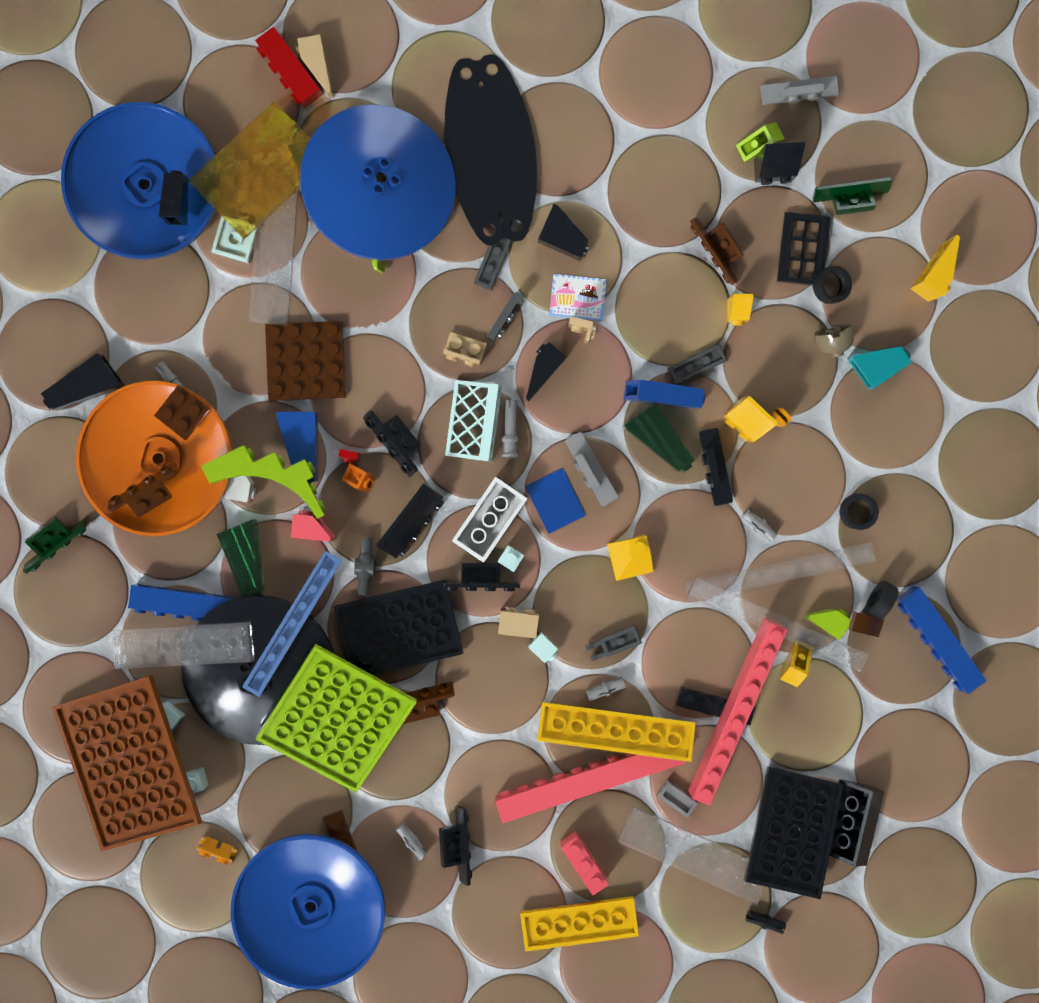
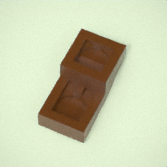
M853 611L848 630L879 637L884 619H877L874 616Z

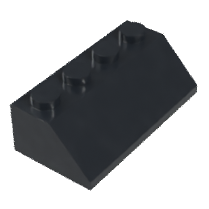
M423 483L376 546L396 559L399 556L403 557L410 549L407 547L410 541L415 542L420 536V528L423 525L426 527L433 519L430 516L433 511L436 510L438 512L443 506L444 502L442 500L444 497L428 484Z
M839 779V783L843 784L829 856L855 867L867 866L884 791L866 784Z

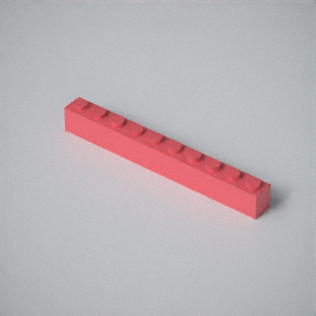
M763 618L688 789L692 799L711 805L788 631L783 625Z
M628 753L621 756L616 754L607 757V760L603 762L599 760L593 761L585 768L579 766L571 769V772L563 774V772L557 773L548 780H545V778L536 780L535 784L527 786V784L518 786L512 792H509V790L502 791L495 798V802L502 823L684 764L685 761Z

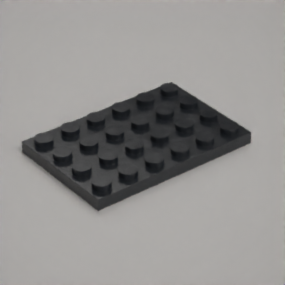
M446 579L335 605V614L347 661L371 675H377L464 654L450 593L446 590V587L442 586V581H446Z
M767 766L744 881L821 899L843 784Z

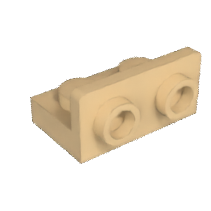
M570 316L568 327L571 328L572 332L582 334L583 331H586L585 343L594 338L596 327L593 326L594 321Z
M450 332L443 354L447 355L446 359L454 362H457L458 359L463 360L465 365L475 368L476 365H481L487 343Z

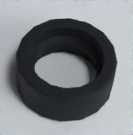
M831 266L820 270L813 280L814 294L819 301L825 304H834L845 300L852 289L850 274L840 266ZM828 274H834L839 280L840 290L836 296H830L825 289V279Z
M853 494L843 500L840 505L839 514L840 519L847 527L864 530L875 524L878 519L879 509L878 504L872 497L866 494ZM854 501H864L869 506L870 515L862 523H855L849 518L848 508Z
M886 581L878 583L867 599L865 611L877 619L884 618L897 600L898 588Z

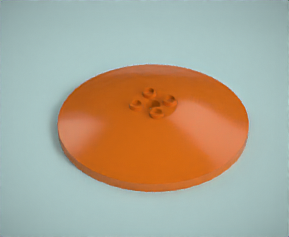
M143 381L114 391L92 410L79 435L76 449V468L85 496L105 520L133 534L165 536L176 534L195 526L217 507L230 482V478L210 484L201 468L202 465L233 451L228 430L218 412L209 402L196 392L183 387L210 409L187 440L181 438L154 416L177 387V384ZM159 453L164 457V461L160 465L155 462V456ZM175 462L177 473L163 481V484L172 494L171 499L139 518L128 504L112 513L108 511V502L114 495L124 493L129 486L139 484L146 476L153 475L164 465H170Z

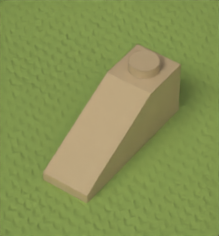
M321 35L297 38L298 46H295L297 57L302 59L304 65L328 97L334 98Z

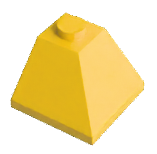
M646 535L607 544L616 581L653 572L651 552Z

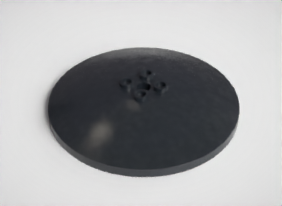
M246 595L233 598L210 610L190 633L182 656L181 672L184 689L188 700L199 717L221 735L245 744L265 745L255 740L256 736L314 645L317 644L334 654L326 633L309 614L260 697L242 688L293 603L268 595Z

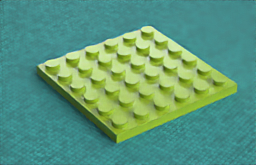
M315 644L255 740L357 793L417 703V699Z

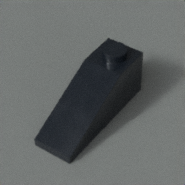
M550 342L547 345L543 343L536 351L538 355L536 356L526 396L528 402L566 359V356Z

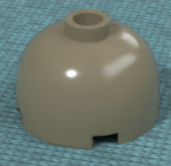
M850 323L834 324V328L827 329V327H823L814 332L818 349L825 354H832L833 357L844 355V352L852 346L854 341V330Z

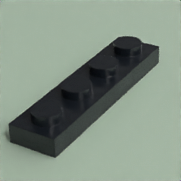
M680 687L676 706L720 717L728 699ZM755 706L753 707V710L749 716L746 725H751V721L755 711Z

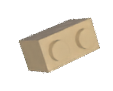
M505 607V610L501 609L498 634L536 638L539 614L535 613V610L524 609V612L516 611L515 607Z

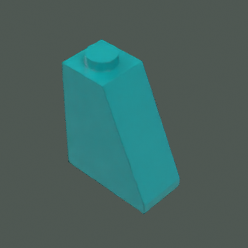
M901 346L857 354L847 359L868 390L876 388L912 363L909 352Z

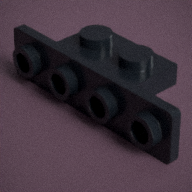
M369 410L363 417L366 426L376 434L378 441L387 448L389 455L398 462L401 470L409 477L413 476L418 471V468L408 457V454L421 444L398 415H395L383 424L375 413Z
M718 428L700 431L699 436L703 451L701 459L703 466L706 465L707 473H705L707 484H710L714 506L732 503L733 498Z
M461 563V582L442 581V586L446 587L448 591H458V587H466V591H477V588H485V591H496V588H504V591H515V588H520V584L517 582H500V563Z
M456 806V825L439 828L441 867L447 868L459 865V881L469 886L471 885L472 878L469 861L471 859V852L468 843L470 833L467 826L469 814L465 808Z

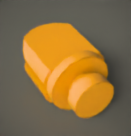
M782 407L775 409L770 414L778 422L776 426L779 427L786 426V423H789L792 419Z

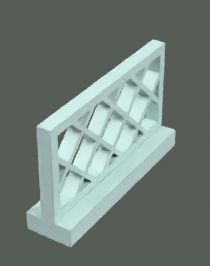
M455 380L445 456L492 462L502 392L501 385ZM467 385L471 392L462 398L459 394V386ZM481 387L488 388L487 396L482 400L475 393ZM474 394L479 403L470 408L465 400ZM463 402L468 411L460 417L456 409ZM482 405L485 409V415L478 419L473 410ZM471 413L476 422L467 427L462 419ZM461 422L466 430L457 436L454 432V425ZM479 424L483 430L482 434L476 438L470 430ZM468 432L474 441L465 446L460 438ZM458 440L463 449L458 453H451L452 444ZM477 443L480 447L479 456L472 455L468 448Z

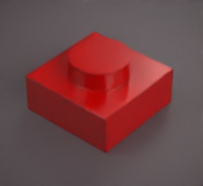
M340 449L338 457H343L344 462L354 463V460L360 461L361 453Z

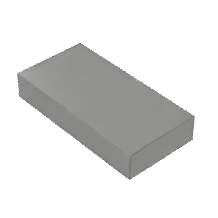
M668 779L656 794L657 797L686 818H689L699 804L697 800L692 799L689 794Z

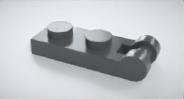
M515 292L487 335L488 339L495 342L496 338L500 340L505 332V329H503L506 322L510 323L515 316L514 309L516 306L523 304L522 293Z

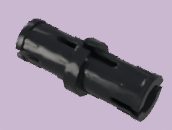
M750 909L747 911L749 915L746 914V922L761 926L764 930L770 929L780 934L784 933L782 929L785 930L786 922L771 918L768 914L763 915Z

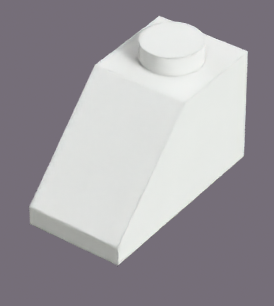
M250 476L230 478L224 498L247 503L251 502L256 495L255 483Z

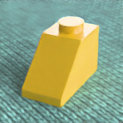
M733 294L727 299V323H732V326H743L744 323L750 320L753 294Z
M795 639L783 664L781 680L796 687L801 684L809 673L813 646Z

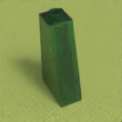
M656 403L622 426L624 430L676 472L682 470L684 473L692 467L691 463L695 460Z
M252 519L216 534L242 596L261 595L260 591L265 590L258 522L256 519Z

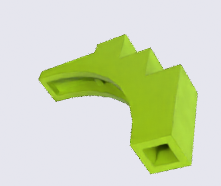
M243 445L201 466L210 484L240 476H258L276 481L298 494L307 503L317 519L325 516L324 511H326V507L322 500H317L315 494L318 492L313 482L310 484L308 480L314 478L313 473L316 472L311 461L307 463L304 459L284 469L283 466L286 463L281 454L277 455L274 452L254 462L253 459L256 457L251 447L247 448V446Z

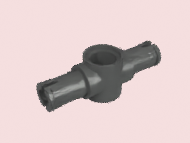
M361 538L360 555H358V558H355L354 574L358 578L357 595L369 596L370 579L375 575L376 560L372 556L373 538Z

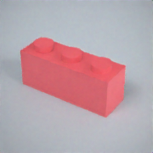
M574 831L560 841L562 850L592 895L609 885L606 875L577 831Z

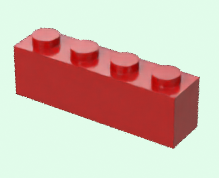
M274 26L255 40L258 45L256 50L262 58L267 57L269 60L267 65L274 74L278 72L281 76L279 81L285 89L289 88L293 94L290 96L297 105L301 104L305 109L322 96L319 87Z

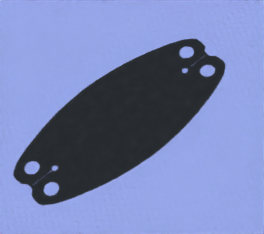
M489 54L483 56L478 61H473L470 58L459 59L453 67L450 76L445 106V147L454 169L455 192L470 226L484 244L495 245L501 239L521 241L526 237L531 225L537 185L535 141L525 104L511 73L498 56ZM488 64H495L498 71L495 75L491 76L486 73ZM462 68H469L472 75L469 79L464 80L460 77V70ZM479 82L483 83L482 87L478 86ZM503 213V217H499L498 214ZM513 220L521 222L522 228L520 231L513 232L510 229V223ZM487 224L495 226L496 232L494 235L487 236L483 230Z

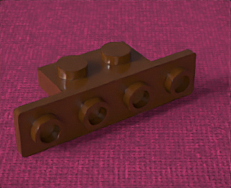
M698 218L690 220L692 231L695 235H699L703 248L713 256L711 258L712 262L717 268L720 267L722 270L723 279L731 285L739 282L729 265L742 257L744 253L725 224L721 223L707 233Z
M175 462L170 465H164L157 473L146 476L139 484L129 486L124 493L114 495L108 502V511L112 513L128 504L139 518L171 499L172 494L163 484V481L177 473Z
M453 682L405 692L417 699V703L403 723L406 724L441 715L437 700L455 696Z

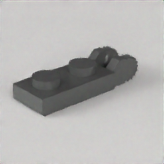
M632 625L602 637L600 640L586 645L587 650H592L602 645L604 651L590 656L591 661L637 646L642 641L636 626Z

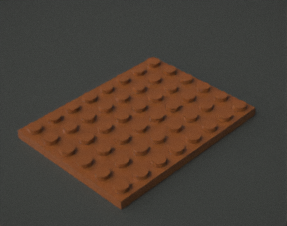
M153 675L52 707L101 852L202 823Z

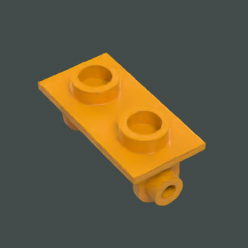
M208 836L201 837L199 844H202L201 848L196 846V849L200 851L199 855L206 858L212 855L217 857L216 861L227 865L230 862L233 864L231 856L235 857L238 851L235 849V846L222 842L218 849L216 848L218 840Z

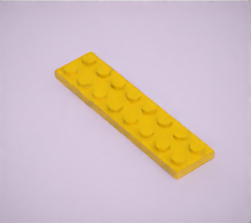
M542 702L537 741L692 762L696 723Z

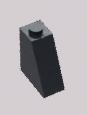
M177 170L164 173L159 217L168 225H188V178L181 171Z
M553 204L538 238V243L580 261L582 256L586 257L590 248L587 246L588 239L561 208Z

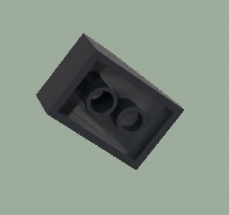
M805 142L765 144L754 159L755 183L761 182V185H769L775 181H780V184L791 183L798 176Z

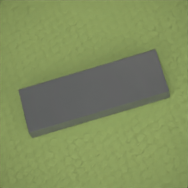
M501 239L498 244L489 245L474 284L492 291L512 243L511 240Z
M719 343L667 368L674 385H678L728 360Z

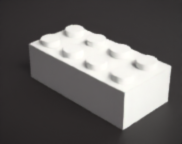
M495 477L452 541L484 563L528 498Z

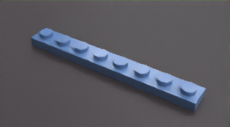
M327 551L323 553L242 688L260 697L342 560Z

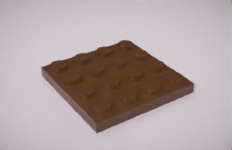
M342 321L265 324L268 401L346 398Z

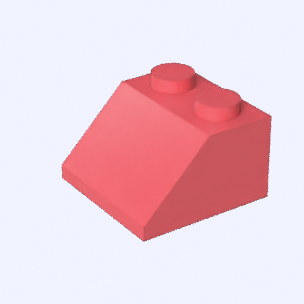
M303 510L299 511V514H293L291 538L329 542L336 540V535L322 518L317 519L312 511Z

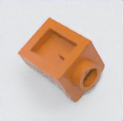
M349 463L341 481L368 493L374 484L376 476Z

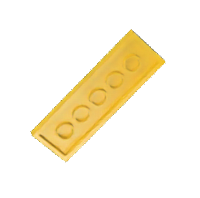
M633 896L520 911L525 952L639 936Z

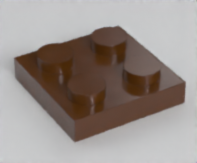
M177 385L154 416L181 438L187 440L210 409L183 387Z

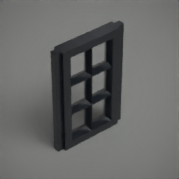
M793 212L784 213L777 282L813 286L815 275L825 268L831 217ZM794 221L805 222L803 237L793 236ZM809 222L819 223L817 239L807 238ZM792 240L803 241L801 257L790 256ZM806 242L817 243L815 259L805 258ZM790 260L800 261L799 277L788 275ZM804 262L815 263L813 278L803 277Z

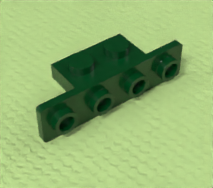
M892 178L860 180L857 182L815 187L812 199L814 203L832 200L836 215L872 211L876 207L873 195L888 193L892 184Z
M55 516L29 536L25 543L37 555L24 564L23 572L27 574L30 571H36L41 563L46 559L50 560L58 549L67 547L75 536H81L86 531L87 521L82 519L71 529H68Z

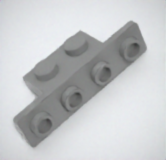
M828 76L762 85L760 92L762 105H771L786 102L791 104L801 100L814 101L819 98L837 96L839 89L837 76Z
M582 432L565 440L575 459L573 462L578 472L582 471L585 476L583 481L586 487L593 490L601 506L616 500L618 495Z

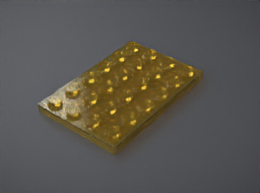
M273 101L188 181L229 225L245 239L300 188L302 158L310 139Z

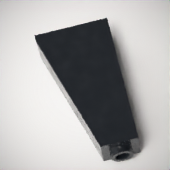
M96 353L42 392L41 395L44 398V404L49 409L62 410L116 391L126 385L105 356Z

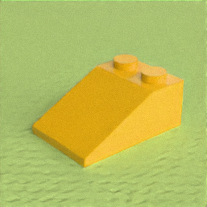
M955 235L943 242L910 288L928 302L934 299L937 300L941 296L944 297L951 289L949 285L954 277L960 241L959 235Z
M750 396L739 399L723 416L726 419L725 423L732 429L736 428L740 432L738 435L745 442L756 441L778 424Z

